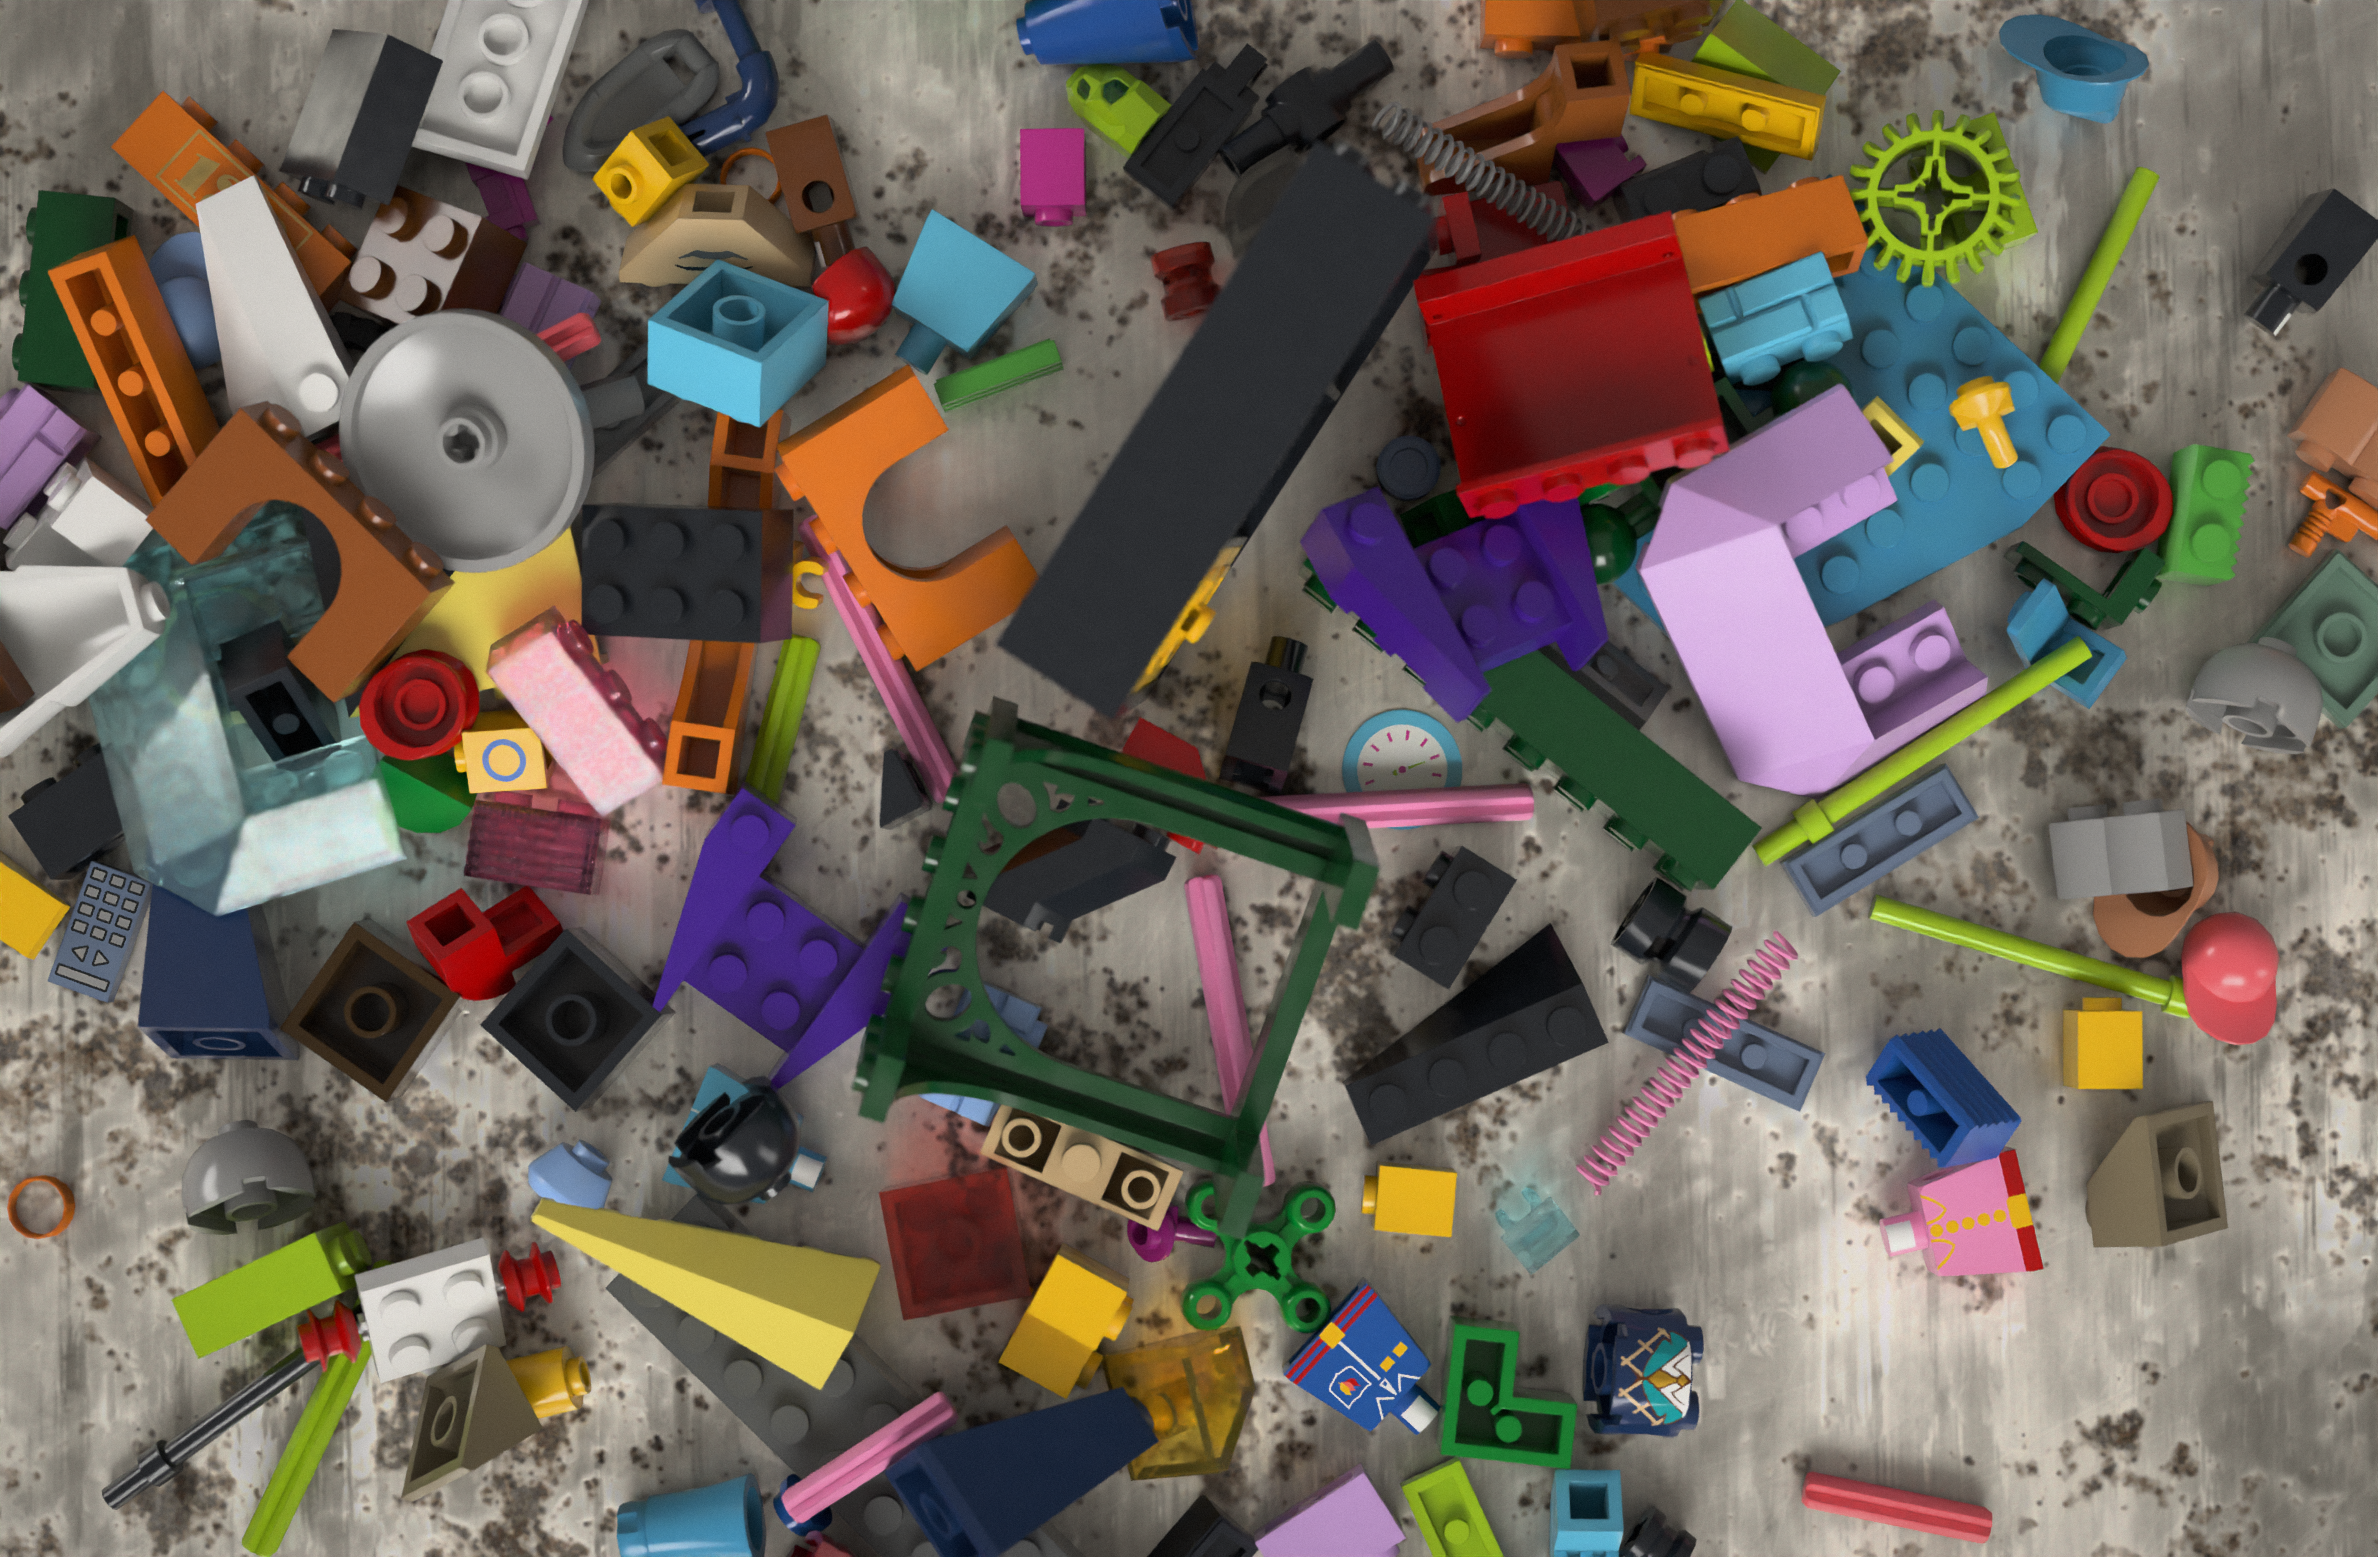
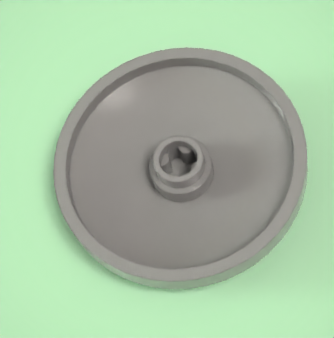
M473 309L441 310L413 318L394 327L374 342L357 363L346 385L339 417V440L343 464L349 471L348 479L366 496H373L387 505L396 516L397 522L395 524L413 542H420L432 549L444 564L443 569L481 573L511 567L549 547L566 531L579 513L587 496L594 467L595 448L590 414L578 383L565 363L541 338L520 324L497 314Z

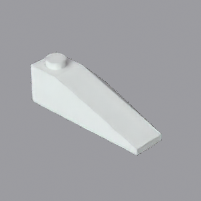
M253 175L196 203L229 408L234 415L240 407L264 401L278 404L290 411L302 425L300 433L309 441H312L339 427L342 399L355 365L257 177Z

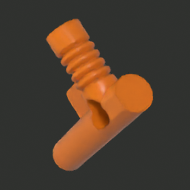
M2310 471L2302 481L2298 491L2315 501V503L2311 507V511L2308 512V516L2305 517V522L2301 523V527L2297 530L2298 532L2295 533L2288 544L2289 548L2304 557L2310 558L2318 546L2317 543H2320L2321 537L2325 535L2324 532L2346 543L2352 540L2358 529L2378 541V510L2316 471ZM2326 491L2338 497L2339 504L2333 509L2327 508L2325 502Z

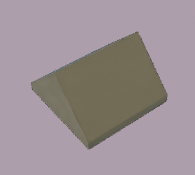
M485 1344L427 1377L401 1498L413 1502L474 1471L543 1429L498 1347Z

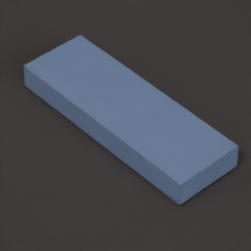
M1944 763L1838 826L1834 831L1814 844L1807 845L1779 863L1812 917H1817L1975 821L1979 816L1949 767Z
M1647 975L1622 1033L1677 1058L1679 1057L1674 1053L1673 1048H1679L1690 1057L1699 1061L1682 1043L1681 1038H1687L1698 1047L1707 1051L1690 1033V1028H1695L1706 1037L1715 1041L1698 1023V1019L1703 1018L1714 1027L1723 1031L1706 1013V1009L1711 1008L1729 1021L1731 1020L1716 1004L1691 993L1685 995L1672 985ZM1737 1018L1740 1022V1029L1729 1028L1732 1032V1039L1721 1038L1724 1048H1713L1716 1057L1714 1059L1705 1058L1707 1068L1703 1069L1800 1112L1826 1053L1752 1020Z

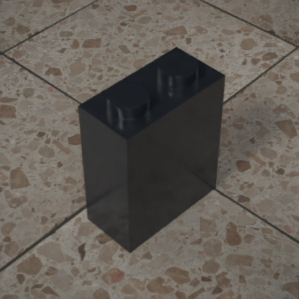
M333 29L280 172L301 181L298 192L326 204L334 205L335 202L357 210H362L365 201L389 205L443 60L389 34Z

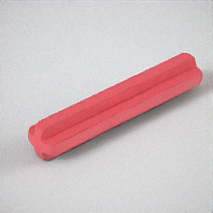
M1817 1472L1807 1473L1803 1482L1802 1503L1810 1509L1981 1544L1987 1542L1991 1533L1992 1512L1983 1506Z

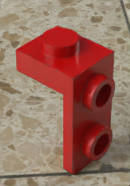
M1560 181L1533 186L1536 193L1543 192L1546 199H1554L1556 206L1563 205L1566 208V212H1569L1563 185ZM1467 191L1442 197L1437 210V253L1439 256L1448 254L1450 266L1491 260L1557 242V238L1548 242L1547 232L1542 235L1537 234V225L1534 228L1528 229L1526 225L1527 219L1518 223L1516 219L1517 212L1514 215L1507 216V206L1497 210V199L1488 204L1486 198L1469 201ZM1526 192L1524 201L1531 196L1530 192ZM1540 198L1536 199L1534 208L1541 202ZM1550 204L1546 205L1544 214L1551 209ZM1556 211L1554 221L1562 214L1560 211ZM1570 217L1566 218L1564 227L1571 221Z

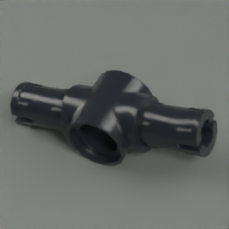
M1372 40L1330 70L1322 67L1314 73L1309 66L1296 72L1266 97L1265 102L1268 106L1261 110V119L1219 148V154L1224 164L1240 180L1283 149L1289 153L1299 147L1302 153L1311 150L1316 141L1322 143L1347 121L1348 118L1345 113L1352 109L1351 101L1393 72L1394 66L1390 57L1376 40Z

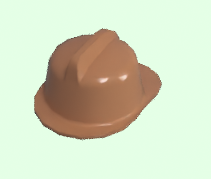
M2186 821L2193 887L2094 897L2093 916L2099 935L2110 949L2125 957L2146 958L2163 951L2177 937L2193 911L2204 906L2215 892L2219 879L2218 861L2212 849L2214 840L2206 834L2197 833L2190 823Z

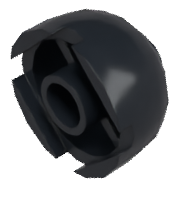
M766 1076L752 1077L741 1082L749 1092L740 1096L731 1104L730 1097L725 1092L714 1099L691 1120L674 1143L682 1154L680 1157L669 1156L668 1163L691 1188L707 1200L721 1205L747 1203L757 1197H760L763 1201L769 1200L780 1193L792 1178V1174L788 1170L792 1167L798 1156L801 1139L798 1116L786 1097Z

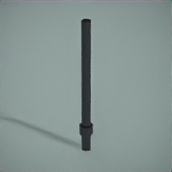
M361 1303L352 1309L355 1321H357L356 1315L363 1313ZM300 1346L169 1442L159 1440L138 1455L137 1465L102 1489L103 1499L109 1507L118 1510L151 1485L158 1487L164 1485L183 1471V1462L320 1364L319 1360L306 1363L302 1347Z

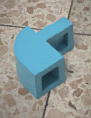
M1555 1470L1550 1498L1549 1557H1619V1547L1624 1532L1620 1470Z

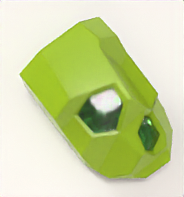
M1090 64L1078 67L1066 81L1068 102L1088 129L1128 159L1171 108V104L1142 80L1136 79L1120 66Z

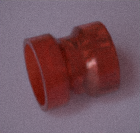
M1206 241L1188 243L1160 251L1150 257L1154 278L1162 282L1165 292L1161 299L1165 321H1179L1205 315L1222 289L1220 284L1213 281L1211 269L1215 264L1211 243Z

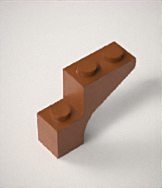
M1605 40L1556 45L1549 65L1533 82L1517 91L1432 123L1433 129L1441 128L1443 135L1451 134L1454 142L1462 141L1464 148L1471 147L1474 150V155L1482 154L1485 161L1492 160L1495 168L1503 167L1505 169V174L1513 173L1515 181L1523 180L1525 186L1548 183L1557 143L1621 136L1631 97L1620 42ZM1427 127L1422 129L1419 140L1428 132ZM1437 133L1433 135L1428 149L1438 139L1439 135ZM1448 140L1443 141L1440 153L1449 145ZM1458 146L1454 147L1450 160L1459 152ZM1426 152L1422 157L1416 158L1421 190L1426 196L1455 194L1467 191L1465 187L1467 179L1463 183L1456 184L1455 176L1457 172L1452 177H1445L1447 165L1442 170L1436 172L1434 167L1436 159L1433 163L1425 165L1424 157ZM1464 154L1461 165L1470 157V154ZM1478 159L1474 161L1471 172L1480 164ZM1489 166L1485 167L1481 179L1488 171H1490ZM1499 172L1495 173L1492 184L1500 177L1501 174ZM1510 179L1505 180L1503 188L1511 183ZM1475 187L1474 189H1472V190L1467 191V192H1474V191H1476V187Z

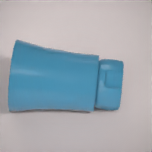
M749 1473L713 1485L680 1492L650 1495L647 1500L622 1503L617 1512V1541L621 1557H764L766 1525L762 1495L755 1476Z

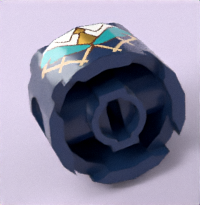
M1615 1304L1597 1306L1593 1314H1596L1597 1319H1603L1602 1325L1589 1324L1583 1356L1584 1401L1596 1402L1598 1414H1586L1592 1431L1595 1434H1648L1662 1436L1663 1438L1677 1437L1681 1430H1695L1699 1419V1398L1697 1392L1691 1390L1693 1365L1700 1364L1704 1351L1702 1328L1697 1325H1688L1686 1316L1679 1308L1635 1309Z

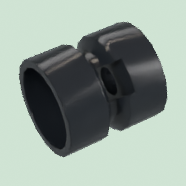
M1655 877L1643 890L1623 919L1610 945L1641 965L1653 961L1656 963V975L1685 995H1688L1702 980L1719 956L1731 934L1732 926L1704 907L1693 911L1687 908L1686 895L1660 878Z

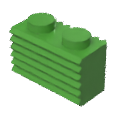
M2191 444V446L2174 452L2168 483L2173 495V513L2165 532L2159 536L2156 554L2166 563L2156 578L2208 587L2228 581L2236 575L2231 567L2238 563L2233 554L2240 550L2235 542L2242 538L2237 529L2244 525L2240 516L2247 512L2242 503L2249 499L2244 491L2251 487L2246 480L2247 477L2253 474L2248 466L2255 461L2250 453Z

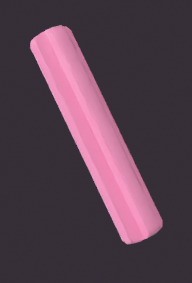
M937 1392L787 1489L781 1497L789 1515L797 1523H804L895 1464L924 1441L931 1440L952 1427L959 1418L954 1405L943 1392Z

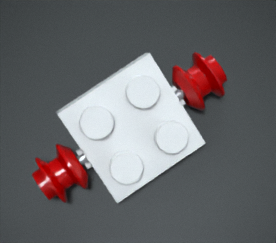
M482 1237L357 1274L355 1279L363 1313L356 1315L357 1321H355L352 1309L341 1301L335 1300L331 1316L319 1319L308 1308L306 1309L308 1322L296 1326L306 1363L319 1360L322 1371L326 1372L329 1357L343 1353L352 1364L356 1363L362 1348L359 1335L361 1334L363 1341L369 1340L374 1365L380 1383L456 1361L485 1344L498 1348L507 1344L498 1302L503 1300L501 1292L503 1291L507 1303L520 1313L525 1310L527 1297L540 1294L548 1304H552L551 1290L561 1287V1279L554 1255L551 1250L540 1253L536 1242L531 1243L529 1257L516 1260L508 1250H504L497 1266V1275V1273L493 1274L490 1255Z

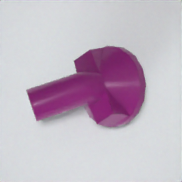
M1170 1202L1158 1231L1129 1219L1127 1224V1235L1130 1244L1143 1260L1151 1263L1162 1261L1169 1257L1174 1241L1209 1248L1215 1247L1217 1234L1199 1228L1191 1222L1189 1217L1178 1215V1206Z

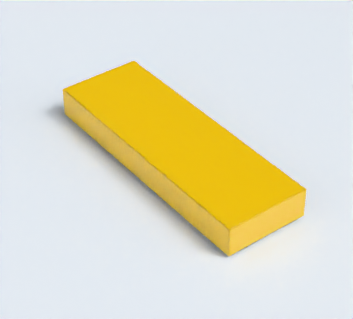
M1654 52L1640 53L1635 61L1629 114L1724 139L1738 136L1743 144L1812 161L1819 148L1827 96Z

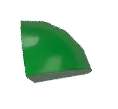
M446 752L417 760H400L384 755L360 807L395 826L416 833H442L461 824L473 809L477 793L469 792L467 772L459 773L456 768L455 758Z

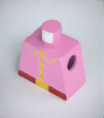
M2004 1146L1997 1158L1940 1168L1907 1183V1189L1913 1212L1883 1218L1879 1221L1883 1244L1889 1257L1922 1250L1927 1270L1937 1276L2029 1272L2044 1269L2016 1150L2008 1146Z

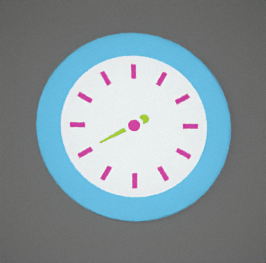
M1392 710L1372 717L1354 733L1344 753L1342 776L1346 792L1460 787L1462 760L1454 738L1440 722L1421 712ZM1422 826L1386 827V828L1397 829V830H1408V829L1419 828V827H1422Z

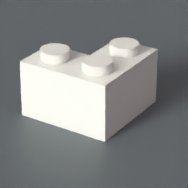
M84 455L75 467L66 462L54 474L43 491L49 498L35 517L26 512L13 525L3 541L10 548L5 553L7 567L14 572L19 565L122 567L153 529L145 520L152 512L148 501Z

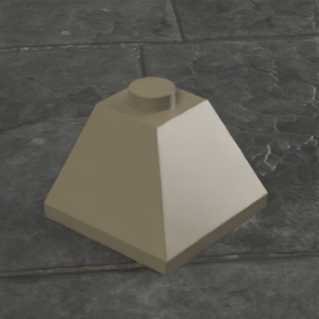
M2213 1101L2197 1102L2137 1116L2133 1119L2086 1183L2088 1198L2085 1205L2087 1222L2092 1229L2094 1248L2163 1247L2228 1228Z

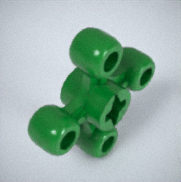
M1200 1179L1192 1184L1186 1192L1184 1200L1185 1212L1196 1226L1212 1231L1220 1237L1224 1244L1225 1256L1223 1264L1216 1273L1209 1277L1193 1280L1182 1291L1179 1303L1185 1320L1198 1330H1217L1225 1325L1230 1318L1233 1303L1239 1295L1247 1290L1261 1289L1268 1291L1274 1296L1278 1303L1279 1315L1284 1323L1295 1332L1308 1334L1323 1328L1331 1314L1330 1299L1325 1290L1314 1282L1302 1280L1296 1275L1291 1265V1253L1294 1245L1300 1238L1307 1234L1323 1231L1334 1220L1336 1205L1330 1191L1316 1182L1304 1181L1295 1184L1285 1194L1283 1207L1277 1216L1266 1222L1257 1223L1250 1221L1244 1239H1239L1218 1232L1216 1211L1212 1214L1202 1213V1201L1205 1197L1214 1194L1213 1179ZM1315 1197L1318 1202L1316 1212L1310 1217H1302L1300 1211L1302 1203L1308 1198ZM1246 1240L1252 1244L1256 1243L1261 1248H1266L1264 1253L1269 1259L1268 1264L1272 1267L1269 1271L1263 1267L1259 1268L1254 1263L1249 1264L1251 1258L1246 1252L1248 1248L1243 1244ZM1205 1295L1215 1296V1305L1211 1311L1204 1314L1197 1313L1196 1307L1200 1298ZM1308 1297L1312 1298L1313 1308L1310 1313L1305 1316H1297L1296 1306L1299 1301Z

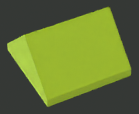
M1744 0L1735 1L1690 61L1825 95L1841 72ZM1712 136L1713 138H1715L1716 140H1718L1720 143L1723 142V141L1728 140V139H1724V138ZM1743 144L1751 165L1764 175L1781 154Z

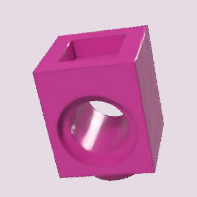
M1084 128L1020 129L1021 209L1023 217H1035V224L1038 226H1069L1073 224V216H1087L1086 138Z

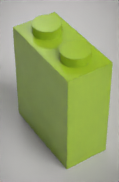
M343 1221L310 1234L171 1300L198 1359L357 1286L355 1275L367 1272L366 1267L372 1264V1259L361 1234L357 1230L350 1232L346 1222Z

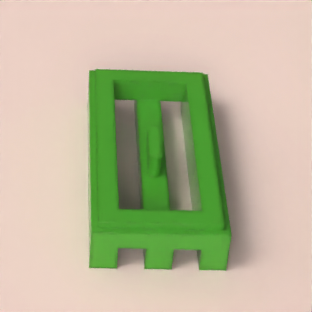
M1049 338L937 379L934 387L945 413L1062 371L1064 368L1055 341H1051Z

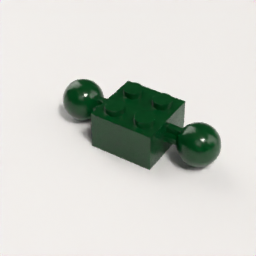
M1823 360L1816 362L1799 361L1789 366L1779 375L1772 388L1770 406L1753 417L1725 376L1716 382L1714 386L1728 445L1838 384L1845 386L1854 399V392L1849 379L1838 367ZM1674 465L1651 471L1645 479L1629 484L1636 495L1617 508L1602 503H1590L1580 506L1597 586L1606 585L1618 580L1630 569L1637 553V540L1655 529L1662 511L1658 504L1667 480L1688 468Z

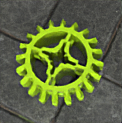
M1942 110L1933 111L1931 130L1921 131L1920 120L1916 113L1908 114L1906 116V128L1909 135L1903 138L1900 137L1894 126L1886 124L1882 127L1883 138L1889 145L1885 151L1870 141H1867L1862 147V152L1874 163V166L1869 168L1861 164H1853L1849 170V175L1853 179L1866 184L1865 189H1849L1854 205H1864L1865 210L1857 212L1862 226H1869L1871 230L1866 234L1869 242L1865 252L1872 249L1878 243L1883 248L1873 263L1874 268L1878 271L1884 270L1894 257L1902 261L1897 270L1896 280L1900 283H1906L1910 277L1912 266L1922 267L1921 282L1924 288H1931L1935 279L1934 268L1945 267L1946 279L1950 285L1958 284L1960 281V271L1957 263L1965 260L1969 269L1974 274L1978 275L1983 272L1984 264L1976 251L1982 247L1986 252L1995 257H1999L2003 253L2004 246L1991 234L1994 230L2003 234L2015 233L2017 222L2009 217L2000 215V211L2019 209L2023 201L2021 195L2002 193V188L2011 186L2020 180L2018 169H2008L1998 172L1996 166L2003 163L2010 156L2009 148L2003 145L1987 154L1983 148L1989 143L1993 135L1992 129L1985 126L1979 130L1973 141L1965 137V134L1969 127L1970 117L1961 114L1957 119L1954 132L1944 131L1945 117ZM1926 149L1924 171L1917 180L1908 184H1895V188L1880 187L1885 175L1896 162L1908 154ZM1946 150L1955 152L1969 160L1982 176L1987 191L1973 190V187L1962 186L1953 182L1946 172ZM1932 168H1936L1938 171L1937 185H1940V194L1944 197H1951L1952 203L1949 207L1941 204L1940 214L1935 215L1934 230L1930 231L1928 229L1929 214H1926L1925 203L1914 201V196L1917 191L1925 195V185L1930 184ZM1878 208H1893L1894 212H1904L1913 216L1920 226V249L1902 243L1891 234L1885 226ZM1970 211H1987L1979 228L1968 239L1954 247L1940 250L1941 229L1947 219L1954 215L1970 214Z

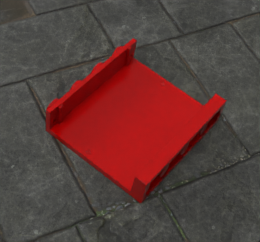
M1671 211L1413 280L1417 303L1429 328L1461 484L1456 485V489L1470 518L1485 515L1487 519L1501 518L1515 512L1520 505L1543 499L1550 502L1567 501L1582 494L1585 488L1608 482L1615 485L1633 484L1645 479L1651 471L1674 465L1681 468L1699 467L1712 461L1713 455L1730 451L1682 248Z

